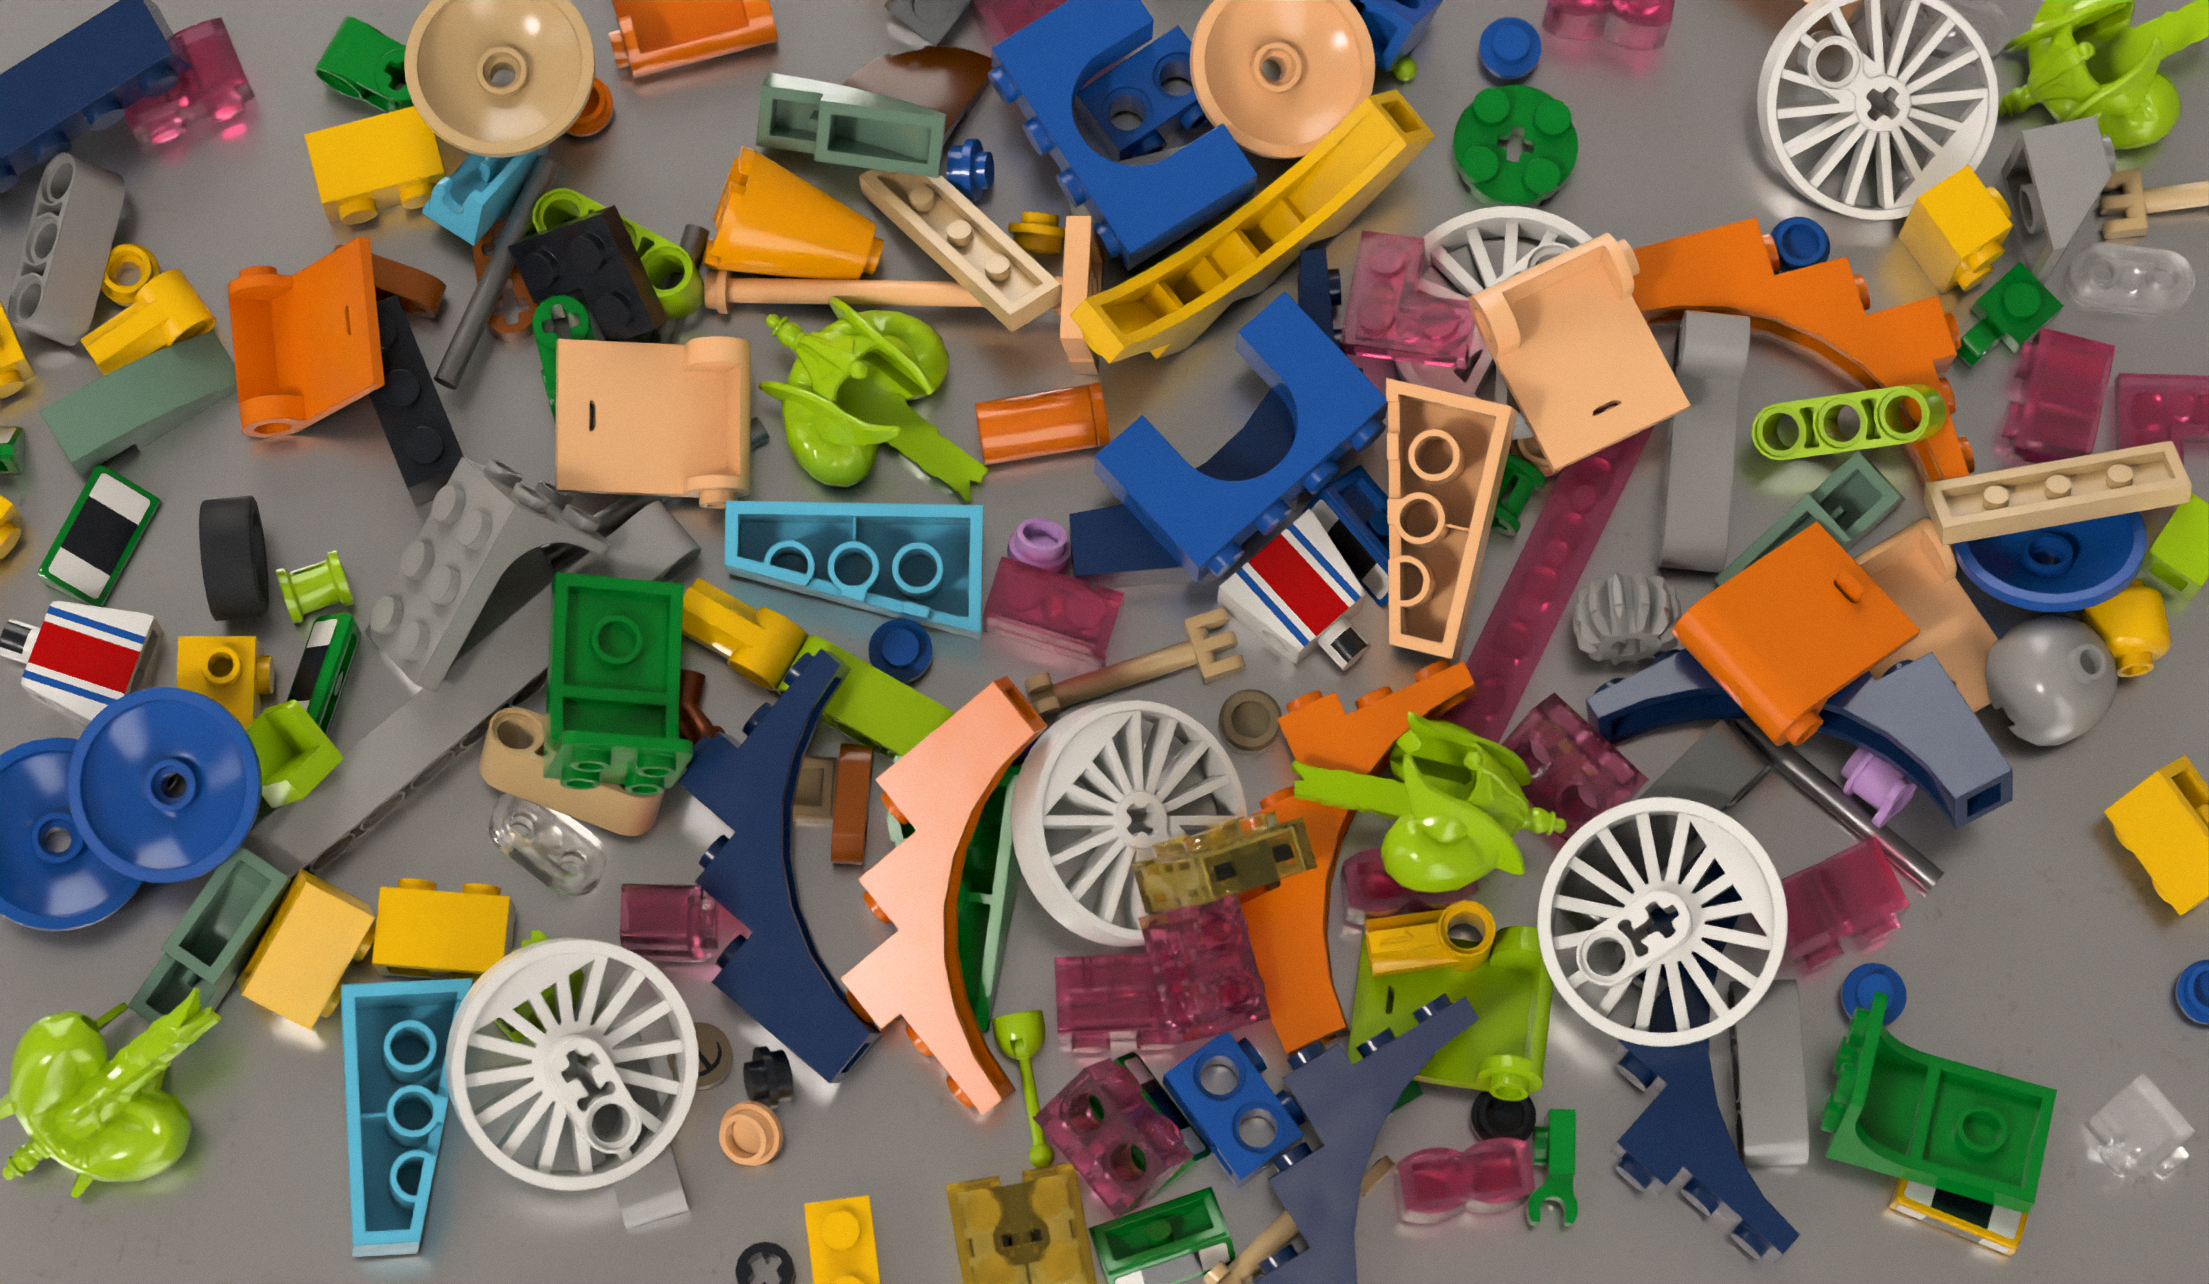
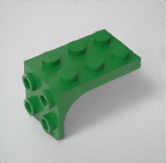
M562 572L555 573L551 589L543 778L560 779L561 786L576 790L594 789L599 787L600 783L623 784L627 792L638 795H656L664 792V788L673 787L693 757V742L679 738V691L684 584Z
M1875 991L1867 1009L1855 1008L1847 1037H1842L1837 1050L1833 1074L1839 1076L1834 1093L1830 1092L1827 1098L1820 1124V1130L1830 1133L1825 1157L2029 1214L2035 1203L2057 1090L1930 1055L1902 1043L1891 1035L1883 1025L1888 994Z

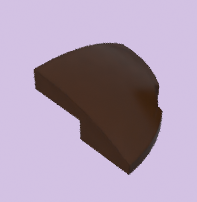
M927 45L921 50L908 51L894 56L886 54L856 71L842 85L886 95L947 114L944 145L962 116H969L990 84L988 72L993 70L992 58L959 47Z

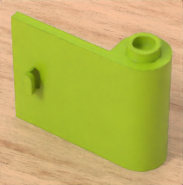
M1509 926L1498 930L1495 933L1492 950L1487 961L1479 968L1471 971H1456L1451 968L1378 978H1372L1366 948L1365 928H1363L1347 1057L1352 1065L1363 1059L1356 1047L1389 1027L1397 1038L1418 1025L1417 1020L1412 1014L1414 1011L1446 993L1452 1003L1465 996L1479 1019L1440 1048L1412 1080L1489 1091L1492 1096L1506 1101L1526 1099L1528 1094L1541 1089L1543 1086L1554 983L1542 957L1538 928ZM1449 938L1455 946L1462 949H1470L1481 943ZM1388 991L1392 992L1393 1000L1392 997L1388 995Z

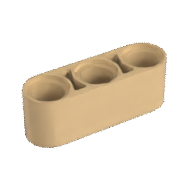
M510 707L496 712L490 719L478 767L481 777L490 786L620 835H642L655 824L664 792L656 795L632 794L625 790V785L600 783L599 787L594 789L576 790L561 786L560 779L543 778L546 716L528 709Z

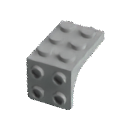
M462 456L446 486L442 487L436 494L431 513L418 537L405 550L401 560V567L387 593L375 604L371 613L370 623L364 633L415 685L436 692L505 570L527 551L549 543L574 544L601 556H606L611 543L596 531L600 522L589 513L570 505L573 497L567 492H555V485L549 482L539 480L537 486L532 487L521 482L523 479L522 474L498 460L490 458L486 466Z

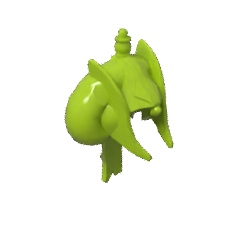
M2044 0L2035 15L2031 30L2014 38L2005 45L2004 51L2006 53L2028 52L2030 74L2027 79L2028 84L2012 89L2007 96L2005 94L2001 95L2002 101L1998 102L1997 116L2001 117L2007 112L2010 116H2014V112H2024L2030 105L2044 104L2058 123L2096 116L2100 134L2109 135L2114 149L2142 148L2160 141L2170 134L2180 119L2182 103L2178 90L2172 80L2157 69L2161 60L2209 36V0H2195L2176 12L2166 11L2162 16L2136 27H2129L2135 12V0Z
M835 297L829 298L828 303L839 320L827 325L819 332L807 334L802 331L798 324L789 322L787 316L782 318V320L776 314L767 316L765 322L768 327L773 329L771 335L773 337L777 335L782 345L790 347L796 354V360L786 384L764 381L759 383V389L781 402V413L787 444L798 463L814 479L827 486L846 488L859 483L870 473L876 462L878 444L887 441L890 446L898 449L904 456L916 462L925 472L940 478L961 495L966 504L971 503L970 480L981 483L983 475L988 473L989 469L950 440L941 436L938 433L937 426L929 424L906 402V400H915L931 395L938 389L948 372L950 357L942 337L930 325L919 318L898 311L871 310L857 313L846 303Z
M1407 712L1410 728L1397 739L1391 752V771L1396 780L1356 774L1347 770H1328L1305 765L1296 760L1290 766V770L1304 779L1294 781V798L1319 802L1325 806L1358 810L1363 815L1371 813L1384 819L1396 821L1385 834L1381 847V857L1385 871L1400 886L1413 891L1436 893L1458 890L1486 876L1494 868L1514 875H1523L1525 873V865L1520 850L1513 840L1514 834L1520 829H1528L1535 834L1545 832V835L1550 836L1552 831L1562 833L1567 827L1563 818H1556V812L1551 811L1548 813L1540 807H1529V801L1520 786L1529 785L1532 782V777L1524 761L1515 752L1494 741L1479 737L1476 733L1457 723L1442 719H1425L1413 712Z
M193 988L189 996L173 1011L154 1021L146 1031L134 1038L126 1047L120 1049L113 1060L107 1061L106 1043L100 1030L128 1009L125 1002L117 1005L95 1020L86 1014L68 1010L47 1015L34 1023L21 1037L12 1056L9 1092L0 1100V1120L15 1114L28 1133L29 1140L25 1145L18 1147L13 1156H9L6 1159L8 1165L3 1168L2 1175L7 1180H13L17 1175L24 1177L27 1174L26 1171L34 1169L40 1160L51 1157L64 1167L78 1173L71 1189V1196L77 1198L85 1191L93 1179L103 1182L141 1181L160 1174L175 1164L186 1150L192 1126L187 1110L180 1100L174 1095L161 1090L165 1070L171 1065L173 1058L178 1056L205 1031L221 1020L220 1015L214 1012L212 1006L200 1010V989Z

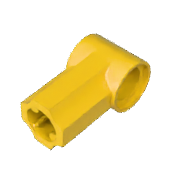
M176 268L165 271L147 282L134 297V304L90 332L80 341L102 374L106 375L156 351L212 331L217 319L182 270Z
M699 577L688 587L683 595L682 634L728 659V665L746 679L765 689L775 691L808 637L806 631L776 611L761 606L756 610Z
M1461 900L1452 903L1446 909L1365 920L1366 948L1372 978L1451 968L1456 971H1471L1479 968L1487 961L1495 938L1496 924L1492 914L1485 906L1475 901ZM1460 923L1470 924L1477 928L1483 940L1476 947L1462 949L1455 946L1449 940L1447 931Z

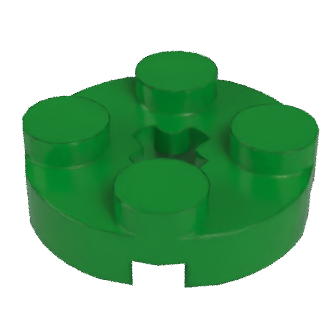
M1505 85L1498 88L1489 87L1481 90L1475 96L1474 101L1459 117L1452 141V160L1458 175L1460 172L1463 181L1471 187L1470 192L1479 201L1491 207L1518 206L1534 208L1539 206L1541 201L1550 198L1556 191L1558 193L1566 186L1572 175L1578 153L1577 132L1573 126L1569 108L1562 101L1553 99L1549 94L1524 85ZM1511 134L1523 136L1524 143L1531 145L1532 153H1522L1518 162L1507 160V150L1497 147L1500 139H1509Z

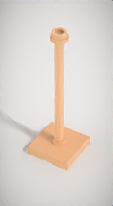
M1066 216L1063 276L1055 277L1061 283L1062 302L1053 307L1055 315H1061L1060 341L1068 356L1072 372L1077 375L1099 374V355L1088 347L1083 339L1082 330L1070 317L1073 310L1085 298L1103 292L1105 255L1097 244L1092 216ZM718 270L707 271L704 283L706 308L717 309L719 314H730L733 303L829 304V298L835 297L847 305L984 307L957 281L733 278L732 271Z

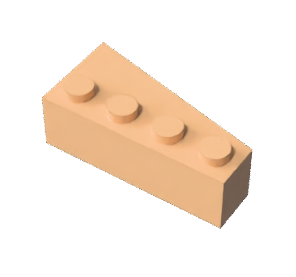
M1386 378V401L1388 402L1387 460L1389 473V499H1387V523L1389 525V644L1459 661L1518 411L1512 406Z

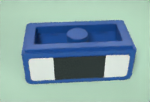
M1358 465L1321 488L1304 508L1302 514L1310 509L1316 515L1358 582L1378 605L1385 606L1389 603V525L1387 523V499L1389 497L1365 469Z

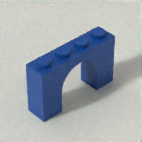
M1068 0L992 47L993 70L988 72V76L1003 102L1009 105L1015 101L1028 121L1024 122L1022 127L1036 152L1040 156L1049 152L1062 172L1056 175V178L1067 199L1075 208L1084 204L1096 222L1094 226L1097 244L1109 259L1118 255L1126 269L1130 270L1253 194L1258 174L1223 123L1167 158L1147 165L1120 164L1106 159L1095 152L1081 137L1075 125L1072 114L1075 99L1082 87L1095 74L1152 40L1154 20L1141 0Z
M1285 291L1237 332L1235 348L1241 357L1282 399L1292 417L1295 439L1289 452L1277 466L1261 476L1244 481H1223L1206 476L1185 461L1143 415L1094 457L1095 475L1196 583L1210 572L1216 577L1227 572L1243 556L1245 551L1241 548V544L1257 530L1265 536L1276 529L1291 513L1292 509L1288 505L1290 501L1305 488L1311 494L1320 490L1338 472L1339 467L1335 462L1352 447L1358 453L1364 451L1386 429V425L1382 422L1386 417L1388 408L1386 397Z

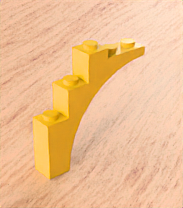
M1397 89L1368 96L1300 161L1220 224L1145 272L1111 289L1085 298L1073 310L1070 317L1082 330L1083 339L1088 347L1096 354L1104 357L1109 364L1147 351L1151 352L1156 359L1186 350L1233 301L1263 292L1300 255V251L1305 250L1310 243L1340 234L1436 136Z

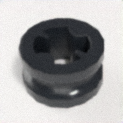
M770 1242L755 1243L745 1249L737 1260L735 1269L738 1284H750L755 1278L751 1267L752 1263L759 1258H763L765 1264H769L770 1257L781 1262L776 1270L781 1280L779 1284H795L796 1272L793 1260L788 1252L778 1244Z

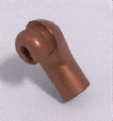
M680 669L679 738L693 742L694 746L706 735L713 739L718 732L726 734L722 727L712 726L711 721L700 709L706 676L696 671Z

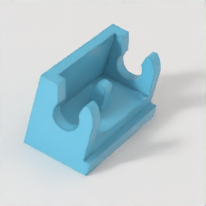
M549 144L536 151L513 157H485L470 154L450 177H444L436 184L432 190L431 198L423 206L422 214L475 246L520 195L537 156L546 157Z

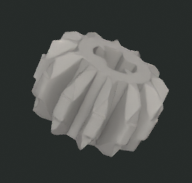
M1639 571L1633 575L1625 576L1617 572L1615 577L1609 579L1596 578L1591 581V586H1585L1577 591L1574 606L1575 615L1572 616L1574 636L1577 637L1578 648L1589 653L1590 659L1596 661L1610 659L1614 665L1623 661H1632L1638 664L1640 659H1656L1663 654V651H1668L1677 646L1678 640L1672 634V630L1682 617L1681 604L1677 600L1675 587L1666 584L1663 577L1651 576L1645 578L1643 573Z

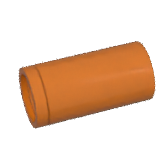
M1100 382L974 403L984 465L1106 446L1110 443L1108 421Z

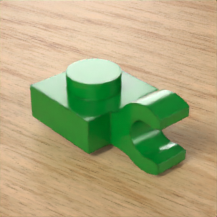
M2019 262L1974 303L1971 310L1981 320L1961 337V348L1957 349L1956 353L1970 368L1976 365L2001 340L2016 353L2060 313L2064 305Z
M1549 1109L1544 1118V1126H1533L1532 1165H1543L1544 1185L1532 1194L1527 1203L1526 1216L1530 1225L1539 1224L1541 1217L1540 1206L1546 1200H1555L1561 1204L1564 1210V1226L1571 1227L1576 1220L1578 1204L1573 1192L1576 1109Z

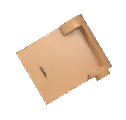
M1604 233L1484 289L1468 299L1475 325L1553 473L1690 408L1688 399L1632 296L1634 291L1633 276L1640 273L1637 258L1625 239L1616 241L1609 233ZM1612 403H1617V404H1619V405H1617V406H1610V407H1608V408H1606V409H1604V410H1602V411H1600V412H1598V413H1596V414L1593 415V413H1594L1595 411L1600 410V409H1602V408H1604V407H1606V406H1608V405H1610V404H1612Z
M724 336L694 338L687 341L684 345L558 339L556 341L555 492L699 498L700 507L712 509H726V501H738V497L750 494V341ZM590 403L593 405V408H594V412H593V430H592V409H591V407H590Z
M1923 517L1852 558L1921 630L1917 638L1870 669L1869 672L1876 681L1882 678L1883 674L1896 663L1903 660L1915 661L1933 652L1969 707L1975 713L1991 703L1988 696L1985 669L1989 650L1998 638L1955 578L1957 564L1953 544L1942 546L1933 522Z

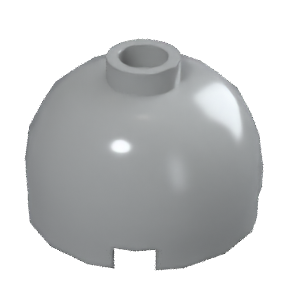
M2065 615L2034 617L2008 629L2004 637L1995 641L1989 650L1985 669L1988 696L1994 709L1997 710L2003 707L2007 716L2015 723L2008 728L2017 737L2038 746L2063 744L2099 724L2113 703L2118 681L2115 658L2104 639L2091 626Z

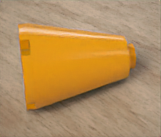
M741 146L739 158L735 157L713 218V221H716L714 229L718 232L715 240H707L702 263L703 266L724 271L807 279L859 280L862 272L873 275L881 255L884 239L874 236L876 223L758 151Z

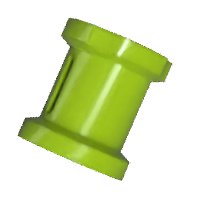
M336 550L328 552L324 561L291 572L285 567L275 570L293 624L302 622L303 616L306 613L339 602L345 607L354 604Z

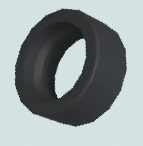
M251 495L204 500L200 505L199 541L203 581L212 617L215 621L264 616L268 609V570L262 522L256 500Z

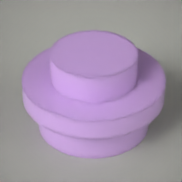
M1030 518L1021 522L1017 530L1011 534L1008 541L1007 554L1010 560L1025 572L1041 576L1058 572L1067 566L1071 555V545L1067 540L1065 529L1060 524L1045 518Z

